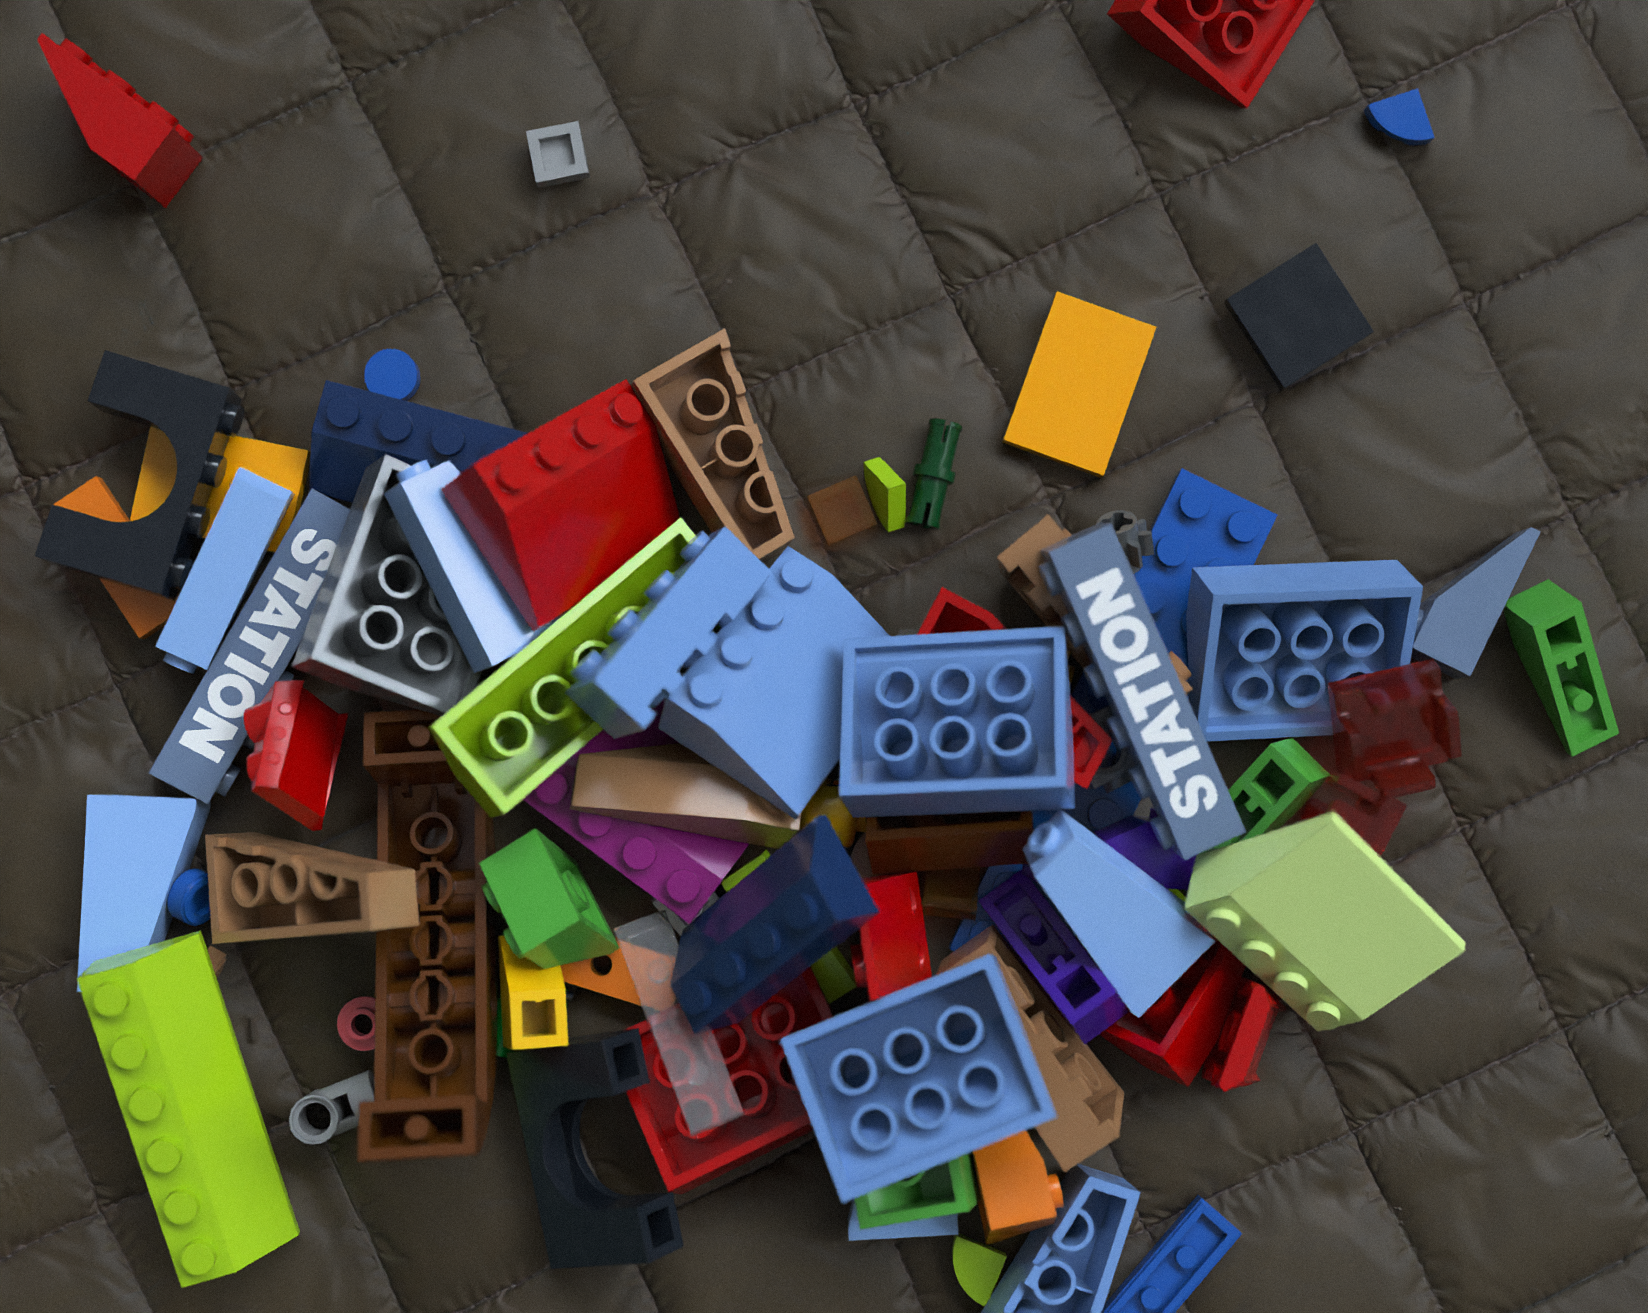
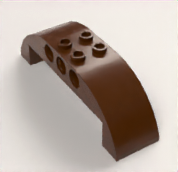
M419 709L364 713L363 766L378 783L377 860L415 869L419 925L376 930L374 1101L359 1102L358 1161L361 1163L478 1156L487 1134L492 1109L498 1029L497 912L490 905L483 892L482 885L488 881L479 863L496 853L493 817L490 818L454 775L429 729L442 716Z

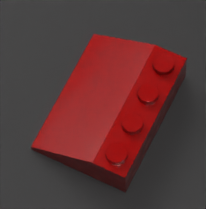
M1115 0L1107 15L1141 46L1241 109H1247L1315 0Z
M627 379L474 463L441 488L533 632L575 606L680 518L656 425Z
M811 966L739 1023L694 1034L680 1004H677L628 1028H639L650 1083L628 1090L626 1093L668 1192L680 1195L814 1130L780 1040L836 1017Z

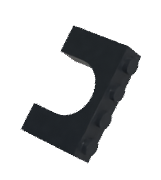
M105 350L88 402L104 413L163 431L172 443L176 454L177 475L175 484L168 498L158 509L141 519L129 522L107 521L52 504L34 556L57 566L174 601L178 589L182 590L193 567V560L189 559L195 539H201L207 530L210 520V509L206 508L212 488H218L224 479L227 469V458L223 457L229 437H235L241 428L244 417V408L240 406L242 399L229 387Z
M639 1028L570 1037L566 1046L518 1049L507 1053L550 1268L648 1264L683 1248L684 1244L673 1192L640 1195L616 1193L604 1186L595 1177L585 1160L581 1148L579 1135L580 1118L584 1106L590 1098L614 1096L650 1083Z

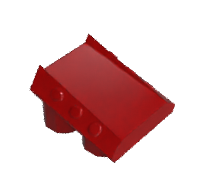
M304 680L276 681L260 703L247 708L243 713L244 727L248 736L255 744L254 753L249 754L247 757V770L252 781V791L311 831L322 830L348 713L338 714L303 688Z
M1241 977L1218 1039L1203 1064L1201 1077L1211 1081L1212 1086L1227 1092L1261 1081L1256 1074L1277 1012L1286 1010L1277 994L1270 987Z

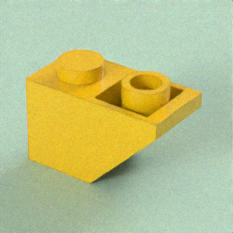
M498 936L503 1046L516 1050L568 1045L566 992L561 965L543 969L526 957L519 959L508 945L505 936Z

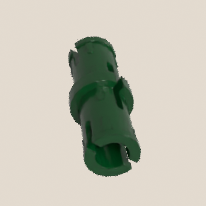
M938 418L929 419V429L921 464L917 463L913 471V476L917 477L909 515L906 518V523L918 527L919 524H922L927 506L923 528L939 530L940 528L939 522L947 486L954 484L956 473L951 471L959 435L963 428L962 425L951 421L950 425L946 426L942 442L941 438L946 420Z

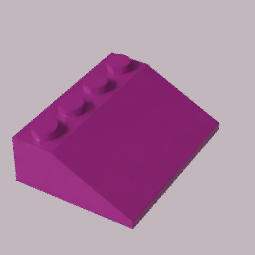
M663 699L651 709L656 715L645 729L615 739L604 729L601 730L526 795L523 800L690 924L749 846V843L570 809L579 754L680 743L658 728L665 704V699Z

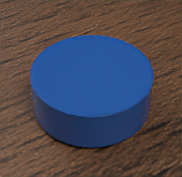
M384 349L377 352L369 359L364 371L365 383L370 392L408 401L411 399L420 385L421 377L417 364L408 354L398 349Z
M195 868L189 869L174 881L167 901L168 910L172 917L191 926L201 925L211 918L207 872Z

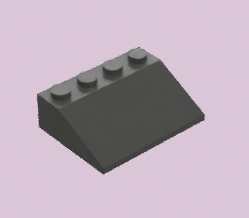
M385 454L365 468L292 667L346 689L443 716L476 688L482 670L476 673L473 672L384 493L400 483L396 474L411 465Z

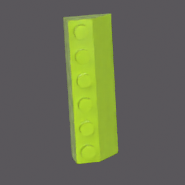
M682 518L677 519L429 727L454 775L490 818L506 814L603 730L596 721L566 694L568 689L577 681L571 675V672L592 650L601 654L614 640L607 634L608 631L628 610L631 609L637 614L650 599L644 592L662 572L668 570L673 575L686 561L680 555V552L695 537V534ZM717 625L714 628L713 632H716L720 628V626Z
M201 930L95 960L77 978L181 1287H187L235 1273L299 1235L300 1230Z

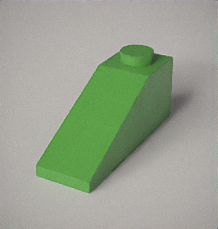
M1549 579L1509 598L1503 608L1513 645L1566 752L1573 757L1618 735V727L1582 602Z
M1293 738L1271 743L1228 790L1246 832L1199 854L1278 830L1331 775Z

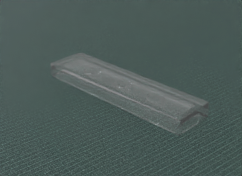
M662 910L614 928V935L690 1136L742 1117L744 1114L712 1030L694 1034L670 987L679 945L666 911Z

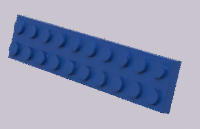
M1181 468L1150 529L1153 538L1154 555L1142 556L1143 567L1133 575L1167 653L1170 651L1175 653L1188 668L1186 613L1192 567L1254 565L1277 518V514ZM1082 669L1070 695L1090 715L1100 708L1107 706L1108 703L1105 696L1098 699L1095 697ZM1113 742L1099 765L1100 768L1108 767L1113 763L1116 757V748ZM1132 781L1109 793H1106L1103 786L1096 789H1085L1074 783V809L1061 810L1090 832H1095L1128 816H1133L1141 798L1135 790ZM1060 809L1033 810L1034 830L1039 825L1048 822ZM1023 864L986 867L948 946L949 949L955 951L992 924L1005 939L978 901L1019 870L1023 869ZM1029 878L1075 937V932L1041 884Z

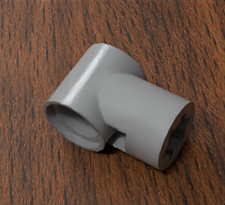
M368 1070L322 1089L314 1090L297 1101L291 1109L289 1116L290 1129L294 1136L303 1143L314 1145L323 1143L331 1137L358 1127L359 1102L374 1101V1074L372 1071ZM346 1093L354 1113L347 1116L346 1103L341 1096ZM310 1103L323 1104L329 1110L331 1122L327 1129H317L307 1120L306 1112Z

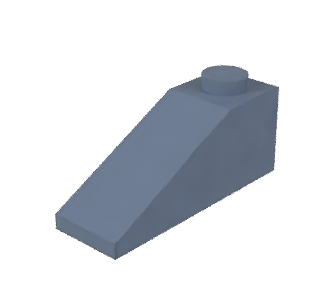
M1530 527L1513 533L1423 601L1419 608L1411 657L1454 679L1470 677L1538 539L1540 531Z

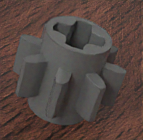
M1116 510L1105 513L1097 520L1096 524L1100 522L1111 523L1133 574L1143 567L1142 556L1154 555L1152 532L1147 531L1145 519L1137 520L1136 516L1129 511Z

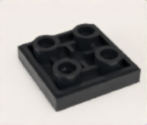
M1317 243L1230 296L1224 302L1280 391L1374 332Z

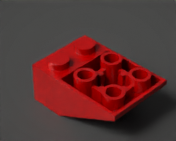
M41 33L37 41L89 148L123 178L166 208L203 159L190 145L194 136L178 124L180 121L154 101L148 103L136 93L134 87L109 69L106 72L92 61L93 58L76 44L65 38L58 45Z
M917 871L888 873L861 878L879 913L857 929L859 930L861 944L850 946L856 987L867 986L870 1000H874L932 978Z

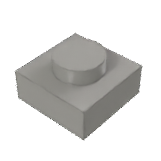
M578 121L526 131L538 188L590 178Z

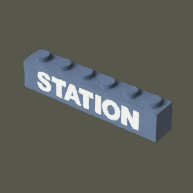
M313 488L310 490L150 769L149 774L206 804L209 803L215 792L224 797L226 796L241 769L233 765L232 761L242 745L251 750L255 745L244 727L243 713L247 708L260 703L276 681H291L294 677V674L285 669L295 651H298L350 509Z
M1100 522L1041 549L1040 551L1046 562L1038 566L1042 580L1052 597L1060 594L1068 612L1067 615L1061 617L1062 624L1065 626L1066 634L1074 648L1082 645L1091 664L1083 668L1085 677L1095 697L1098 699L1105 696L1113 714V716L1106 719L1108 729L1119 749L1127 747L1135 767L1128 769V773L1139 797L1142 800L1149 797L1153 804L1157 817L1151 819L1150 823L1161 847L1164 850L1172 848L1176 854L1186 860L1245 833L1246 831L1111 523Z

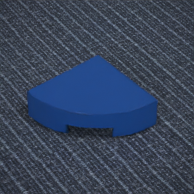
M1418 88L1368 104L1364 109L1367 119L1376 130H1381L1386 135L1403 141V144L1423 145L1430 143L1435 138Z

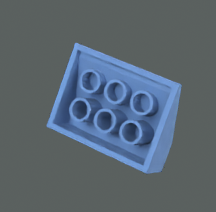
M787 546L770 567L772 574L736 618L718 632L717 641L703 657L690 667L683 676L685 680L673 695L666 697L658 728L796 820L840 761L844 639L890 635L834 575Z
M1398 560L1192 567L1186 613L1188 669L1192 674L1189 678V685L1193 688L1189 697L1190 705L1206 742L1398 732L1423 586Z
M1065 626L844 639L839 796L851 816L878 817L1074 809V752Z
M992 954L780 1039L842 1203L1057 1118L1020 1014L997 957Z

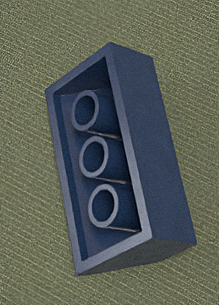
M326 380L311 431L309 491L313 488L325 496L353 503L365 468L385 454L411 466L427 460L431 469L450 461L461 474L474 463L528 433Z
M826 814L817 816L682 930L670 987L694 1034L739 1023L879 913L877 906Z

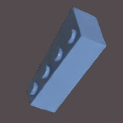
M726 526L710 535H707L703 530L699 532L680 552V555L686 561L672 575L668 570H665L645 590L644 594L650 599L637 614L631 609L628 610L611 627L607 634L614 640L601 654L592 650L571 672V675L577 681L568 689L566 694L614 739L646 728L656 715L651 709L658 705L665 697L673 695L685 680L677 670L682 665L685 668H689L709 651L718 637L713 632L714 628L717 625L724 628L732 622L772 574V571Z
M1077 1164L1069 1169L1060 1183L1064 1206L1055 1209L1057 1217L1054 1223L1030 1232L981 1313H1102L1141 1192L1124 1178Z

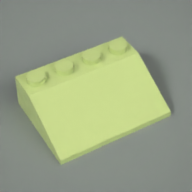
M1335 812L1196 855L1184 909L1316 1031L1331 1030L1338 1026L1365 1020L1465 951L1466 942Z

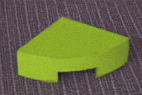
M880 457L863 462L868 494L880 522L888 532L904 528L906 523V483Z
M958 1233V1235L954 1236L952 1244V1260L956 1277L964 1291L974 1301L985 1307L1007 1258L1006 1253Z

